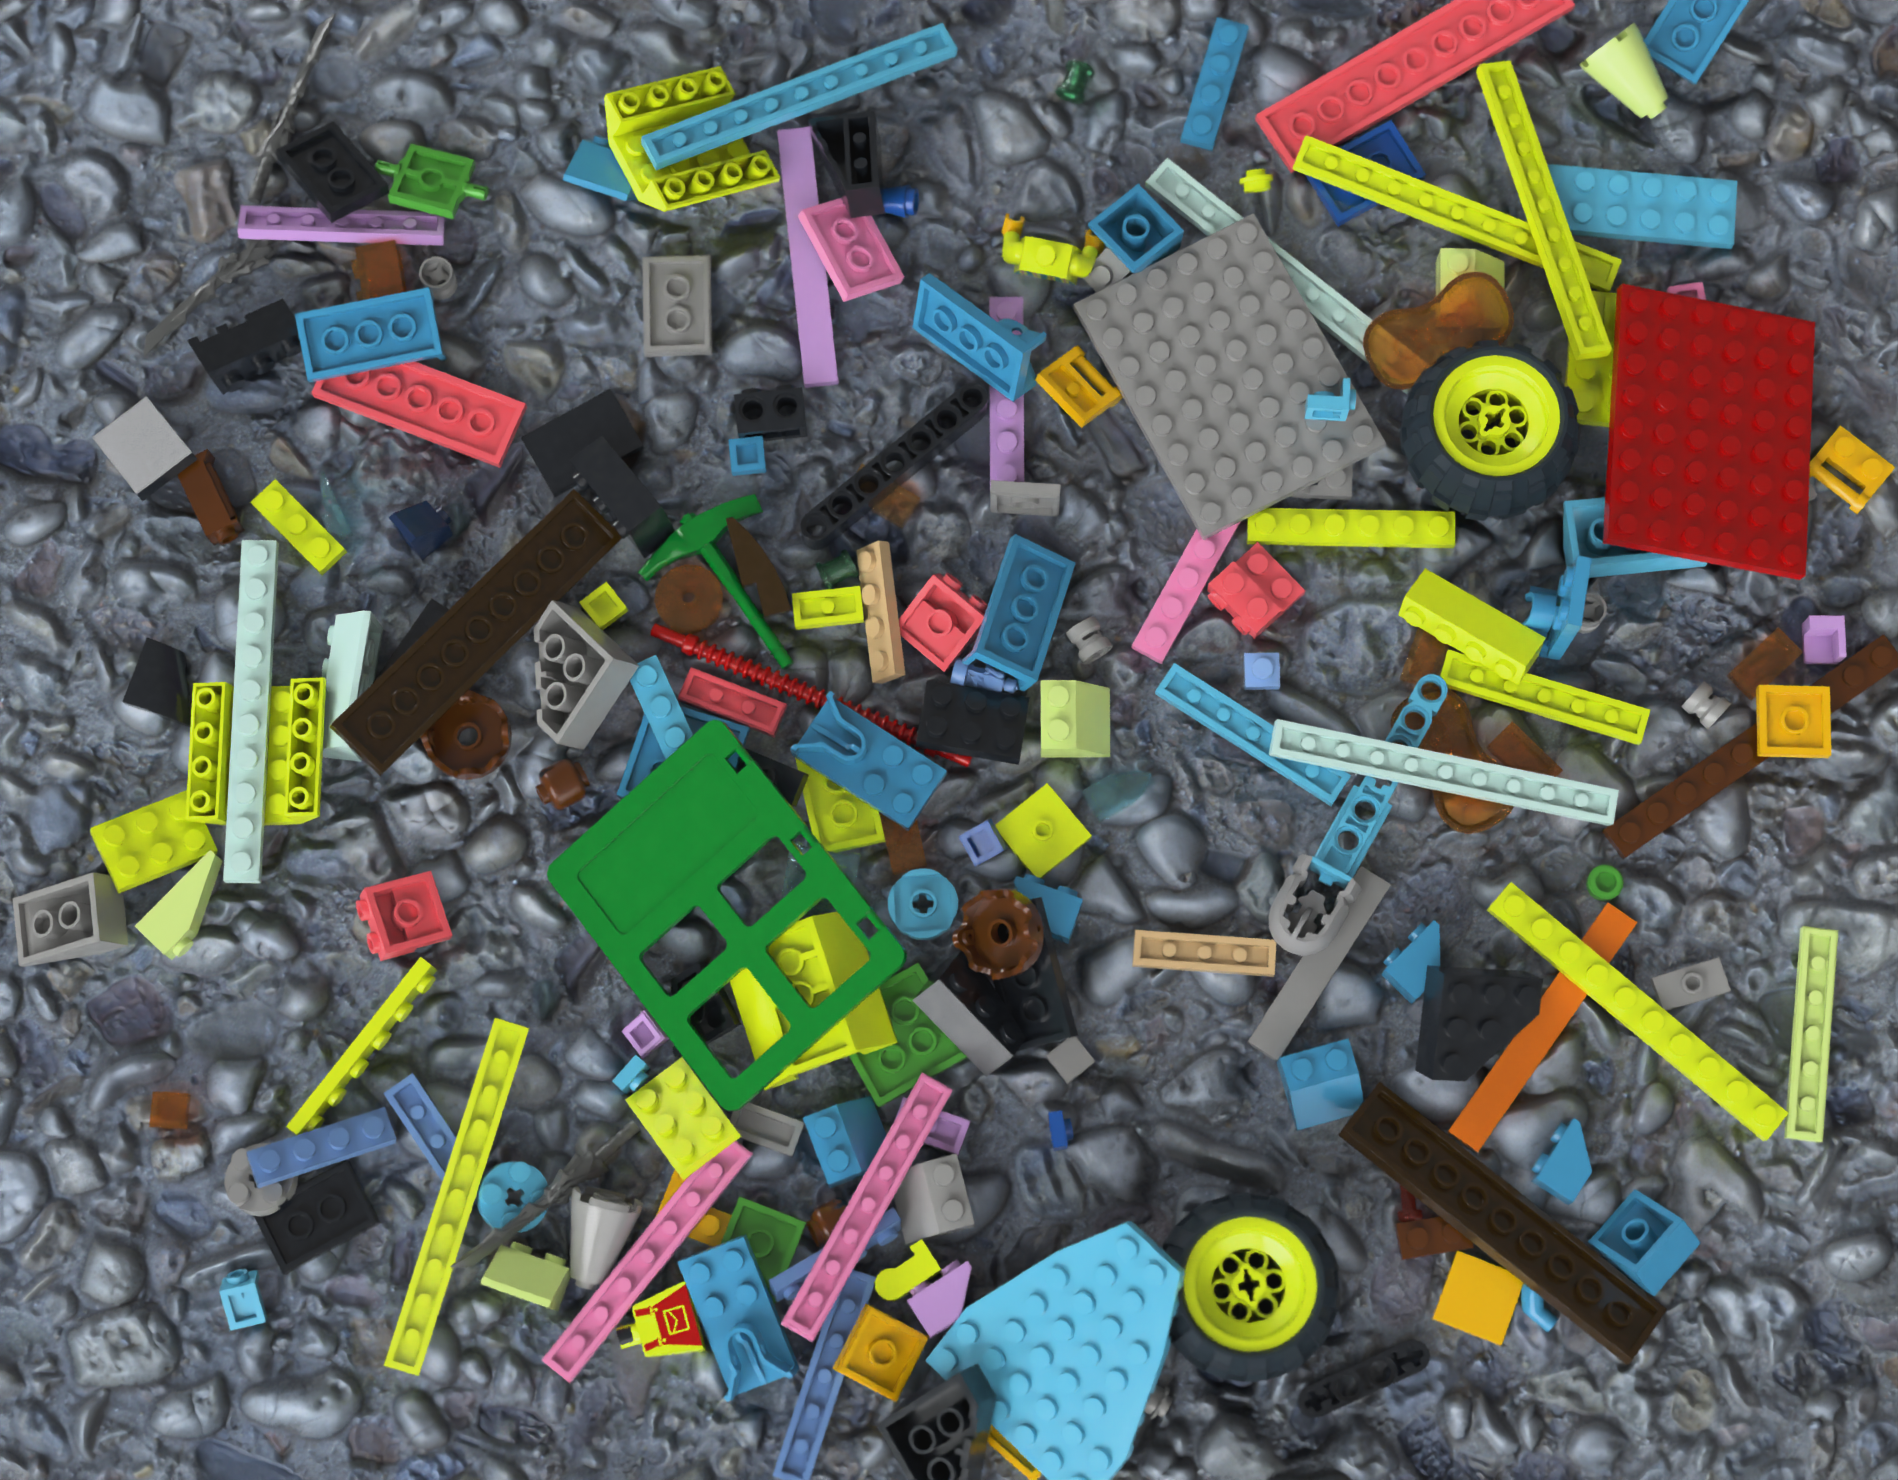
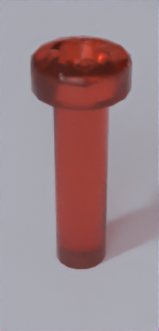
M1400 1185L1402 1210L1397 1212V1220L1400 1222L1421 1220L1423 1218L1422 1210L1416 1209L1415 1196Z

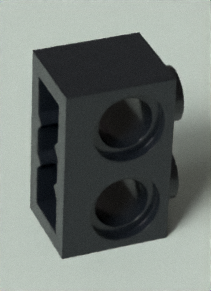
M786 384L777 386L775 390L771 391L749 388L743 390L741 394H734L739 438L763 436V441L808 437L802 387L796 388L794 385ZM785 405L796 407L795 413L790 416L781 415L779 410ZM750 409H759L763 412L755 420L745 417V414Z

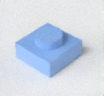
M1244 653V690H1278L1280 688L1279 653Z

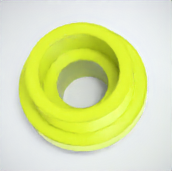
M1254 169L1246 171V177L1239 179L1240 185L1244 186V193H1257L1271 190L1270 182L1273 181V175L1266 174L1265 169Z

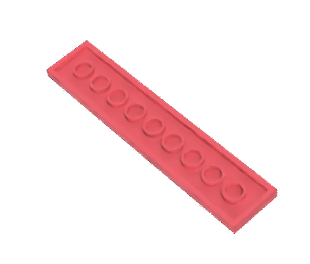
M1454 0L1256 114L1255 120L1290 173H1293L1295 170L1292 168L1305 135L1337 147L1571 12L1574 9L1575 3L1573 0Z

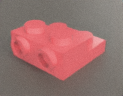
M1259 542L1252 546L1236 562L1233 561L1208 584L1207 591L1210 593L1208 598L1211 603L1220 611L1225 609L1233 617L1232 623L1236 629L1243 635L1249 633L1254 640L1298 601L1306 591Z
M946 573L945 576L933 574L899 618L901 637L944 672L951 668L956 658L961 655L968 644H972L977 638L988 606L980 597L973 594L969 598L960 590L963 584L949 573Z
M431 871L366 887L359 895L360 900L356 901V909L360 920H367L371 933L367 934L368 947L372 954L378 953L380 961L413 953L417 948L450 940L453 936Z

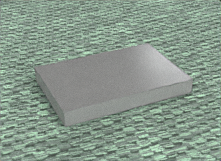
M710 255L643 257L645 357L713 355Z

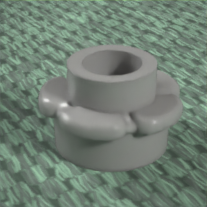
M1156 1385L1154 1393L1149 1396L1144 1412L1149 1414V1419H1154L1156 1415L1163 1417L1169 1409L1173 1398L1168 1396V1387L1163 1389Z

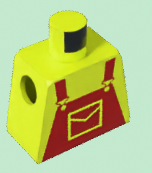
M685 1282L674 1285L632 1306L636 1322L616 1328L622 1349L641 1343L646 1357L706 1350L695 1306Z

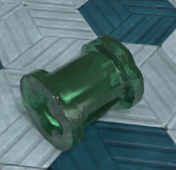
M1069 60L1065 65L1066 75L1062 85L1057 86L1056 95L1066 102L1082 104L1085 100L1083 93L1088 80L1093 78L1095 72L1090 65L1084 62Z
M846 549L841 551V555L823 564L820 562L815 564L826 589H833V585L851 576L854 579L859 577L858 571Z

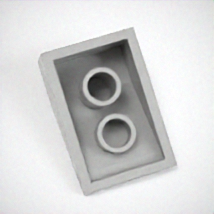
M92 872L13 898L19 966L26 967L103 954L128 946L123 892L118 894L110 875Z

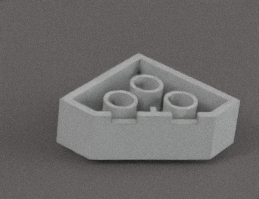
M552 600L534 627V642L539 643V661L535 662L536 690H540L541 709L537 710V724L557 744L584 750L639 665L578 607Z

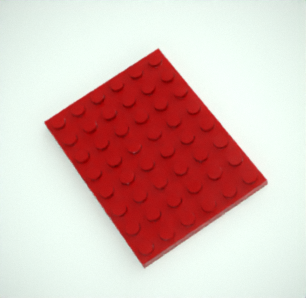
M1623 283L1617 288L1603 527L1604 544L1801 580L1806 576L1815 322Z

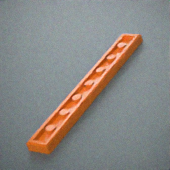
M1607 902L1581 940L1610 963L1638 922ZM1560 971L1541 997L1539 1015L1509 1042L1447 1131L1448 1134L1475 1153H1478L1587 996L1584 991Z

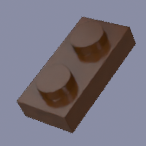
M1440 1216L1395 1224L1401 1260L1474 1248L1472 1241Z

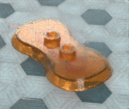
M1470 272L1459 275L1429 302L1414 308L1387 311L1376 317L1367 327L1363 337V348L1367 362L1375 376L1385 386L1398 390L1411 389L1424 370L1432 367L1439 357L1459 346H1464L1468 349L1475 342L1484 340H1498L1499 345H1501L1508 338L1514 326L1513 308L1504 288L1491 275L1483 272Z
M1431 687L1421 690V693L1428 700H1436L1440 697L1441 690L1439 687ZM1448 689L1442 706L1435 717L1432 716V723L1418 748L1500 765L1488 756L1478 743L1473 730L1471 714L1466 703L1455 692ZM1409 697L1400 703L1393 712L1390 721L1391 729L1403 708L1409 704ZM1411 712L1405 716V724L1412 730H1419L1425 724L1424 718L1419 713ZM1395 742L1396 744L1404 745L1401 742ZM1433 790L1435 806L1442 820L1452 829L1465 834L1482 832L1495 826L1505 819L1514 808V806Z

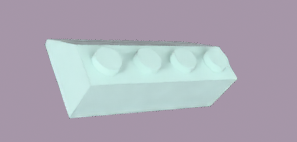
M363 610L336 615L335 625H330L328 630L327 643L331 646L329 659L325 658L322 666V677L326 678L324 758L362 762V758L330 728V725L375 680L383 627L371 611Z

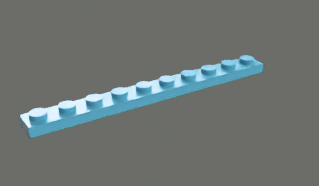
M940 23L642 136L641 144L657 171L953 58L957 55L958 48L944 24Z

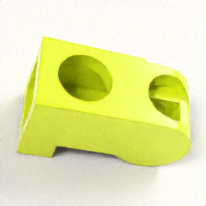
M922 1239L910 1246L914 1254L913 1257L895 1269L887 1268L877 1275L875 1289L882 1299L886 1301L899 1300L927 1279L930 1280L940 1273L942 1269Z

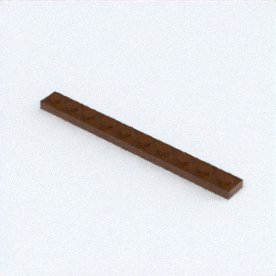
M1883 634L1810 686L1830 687L1831 715L1897 669L1898 652ZM1757 723L1616 820L1613 825L1606 827L1602 832L1620 857L1624 860L1770 758L1757 756Z

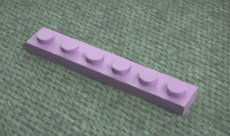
M240 207L238 222L239 239L444 246L445 217L426 212L356 210L331 223L319 208Z
M989 297V316L997 322L1009 318L1023 324V297ZM1017 330L1012 331V333H1014L1015 335L1022 334L1020 331ZM990 385V486L991 480L1024 482V395L1013 402Z

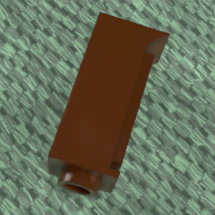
M206 449L196 454L197 460L177 476L206 537L213 545L218 543L223 545L234 541L238 534L245 530L239 523L240 520L213 467L215 458Z

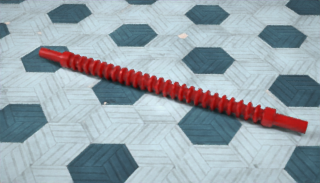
M657 623L652 627L650 636L681 648L683 654L688 656L696 654L698 660L706 658L707 664L714 661L717 668L723 665L725 671L732 669L734 675L742 673L743 679L750 676L753 683L759 680L761 686L768 684L770 690L778 688L779 694L785 691L789 698L795 695L797 696V701L805 699L806 705L814 703L816 709L820 706L823 707L827 701L826 690L817 691L816 685L808 687L806 681L800 684L797 677L791 680L789 679V674L781 676L780 670L772 672L770 666L766 667V669L762 668L761 662L755 665L753 664V659L745 661L743 655L736 657L734 651L726 653L725 647L718 650L715 643L709 646L707 640L700 642V638L694 634L689 633L686 636ZM843 696L837 699L900 741H905L908 746L911 744L916 745L918 734L916 727L909 729L907 728V723L899 725L898 719L892 722L889 720L888 715L882 718L879 711L872 714L871 708L863 710L861 704H858L856 707L853 705L852 700L846 703ZM930 749L923 750V753L930 757L938 755L967 768L973 758Z

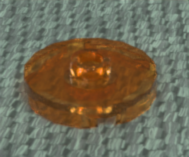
M682 565L671 569L661 578L656 587L654 602L659 616L669 628L679 633L694 634L708 626L710 627L717 621L723 610L724 595L718 579L711 571L699 565ZM686 593H693L695 598L692 602H684L683 596Z

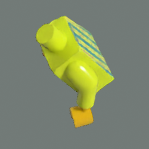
M1009 213L1005 215L1001 231L1004 235L1002 257L1006 263L1015 265L1013 273L1077 285L1078 277L1083 278L1091 273L1098 254H1101L1105 249V244L1097 236L1092 235L1091 229L1086 231L1085 247L1083 250L1071 244L1024 236L1020 239L1025 218L1021 216L1020 221L1009 218Z

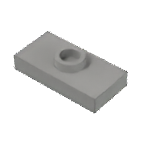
M1719 957L1650 979L1658 1005L1666 1011L1731 991Z

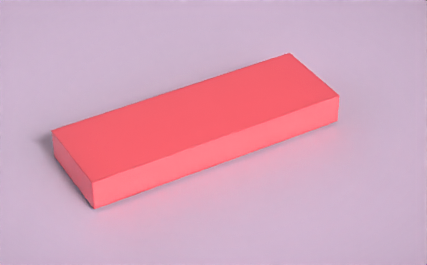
M690 667L678 696V701L747 726L750 729L774 738L788 707L784 702Z

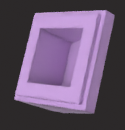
M647 1009L643 1010L622 1030V1033L642 1059L669 1040Z

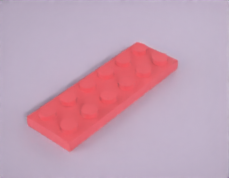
M418 362L316 381L311 392L313 397L499 468L503 464L527 409L526 404Z

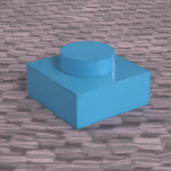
M763 436L728 439L732 476L767 472Z

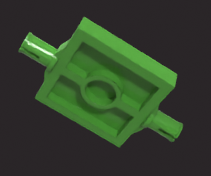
M410 144L405 157L398 164L378 160L375 166V170L379 174L394 177V183L388 194L389 203L454 219L460 203L466 196L486 201V197H488V187L470 183L475 170V160Z

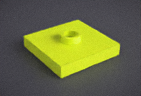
M1048 783L995 824L1004 842L1033 876L1041 879L1092 838V835Z

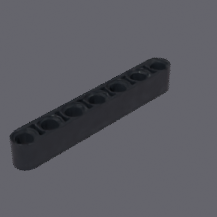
M970 382L960 387L802 518L800 524L802 541L805 546L812 550H822L830 545L982 420L988 409V393L985 387L975 382ZM969 397H975L981 401V404L972 408L965 405L964 401ZM944 418H949L955 422V425L950 429L940 427L938 422ZM922 439L926 440L930 446L925 450H917L912 444L914 441ZM891 461H899L904 467L899 471L893 472L888 470L886 465ZM865 482H872L878 487L872 493H865L860 490V486ZM842 503L848 504L852 508L849 513L844 515L837 514L833 509L836 505ZM813 525H821L825 528V532L820 536H811L807 530Z

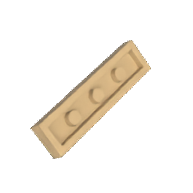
M876 541L856 550L872 683L883 684L904 676L905 667L890 545L887 541Z
M1135 930L1132 967L1274 977L1276 942L1273 939Z

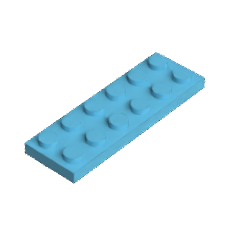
M1547 164L1572 235L1731 249L1734 245L1737 181Z

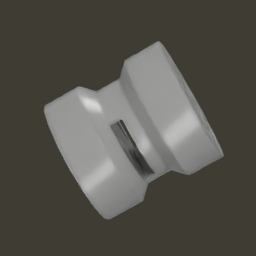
M435 256L428 258L422 263L419 269V276L424 287H429L434 293V298L437 300L450 298L458 287V280L451 264L446 259Z
M1591 591L1587 592L1582 626L1578 631L1579 633H1591L1596 630L1606 616V602L1599 594Z
M1094 616L1079 622L1066 633L1070 643L1075 644L1079 649L1078 656L1083 664L1099 659L1113 648L1108 637L1101 634V625Z
M1704 681L1681 707L1689 714L1696 713L1700 718V723L1709 729L1731 703L1724 697L1713 695V687Z

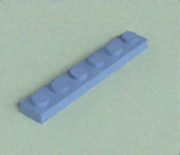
M853 1270L822 1325L772 1475L773 1477L782 1480L811 1479L845 1376L832 1368L865 1303L869 1304L876 1277Z

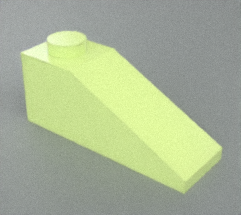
M211 850L135 925L159 951L171 960L176 956L181 957L187 953L193 945L192 940L198 934L223 862Z

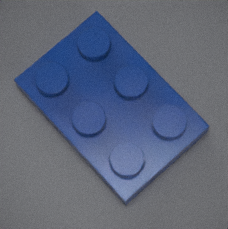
M1392 120L1340 147L1343 150L1416 179L1425 180L1426 174ZM1305 175L1337 227L1379 205V203Z

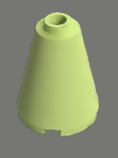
M1632 23L1579 64L1587 74L1640 118L1647 115L1651 120L1667 108L1664 101L1669 98L1641 32L1635 23Z

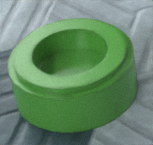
M1600 865L1589 873L1586 887L1589 894L1596 900L1610 901L1621 892L1623 877L1615 867Z

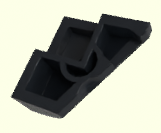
M146 638L123 703L159 715L163 719L191 727L188 698L190 689L186 680V654L174 647Z
M697 962L672 978L671 995H675L710 963ZM724 987L694 1012L690 1018L691 1024L706 1044L741 1025ZM673 1046L675 1057H682L678 1049Z

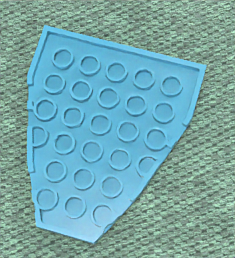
M1128 1221L1053 1253L968 1306L925 1361L945 1380L978 1364L996 1394L991 1425L1048 1480H1112L1131 1457L1134 1449L1132 1444L1138 1427L1143 1424L1146 1415L1144 1410L1149 1396L1154 1393L1171 1342L1169 1332L1172 1318L1177 1314L1179 1304L1177 1295L1180 1288H1182L1185 1270L1135 1223Z

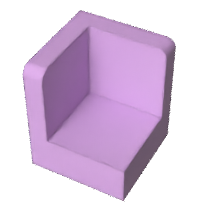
M1809 615L1802 623L1803 662L1805 664L1838 665L1846 657L1845 616Z

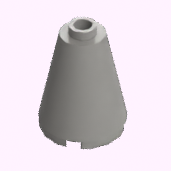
M579 1186L573 1188L571 1194L570 1277L576 1279V1286L596 1290L597 1285H602L610 1275L642 1212L643 1203L640 1200L634 1199L632 1205L624 1202L626 1195L619 1192L586 1186L585 1193H581Z

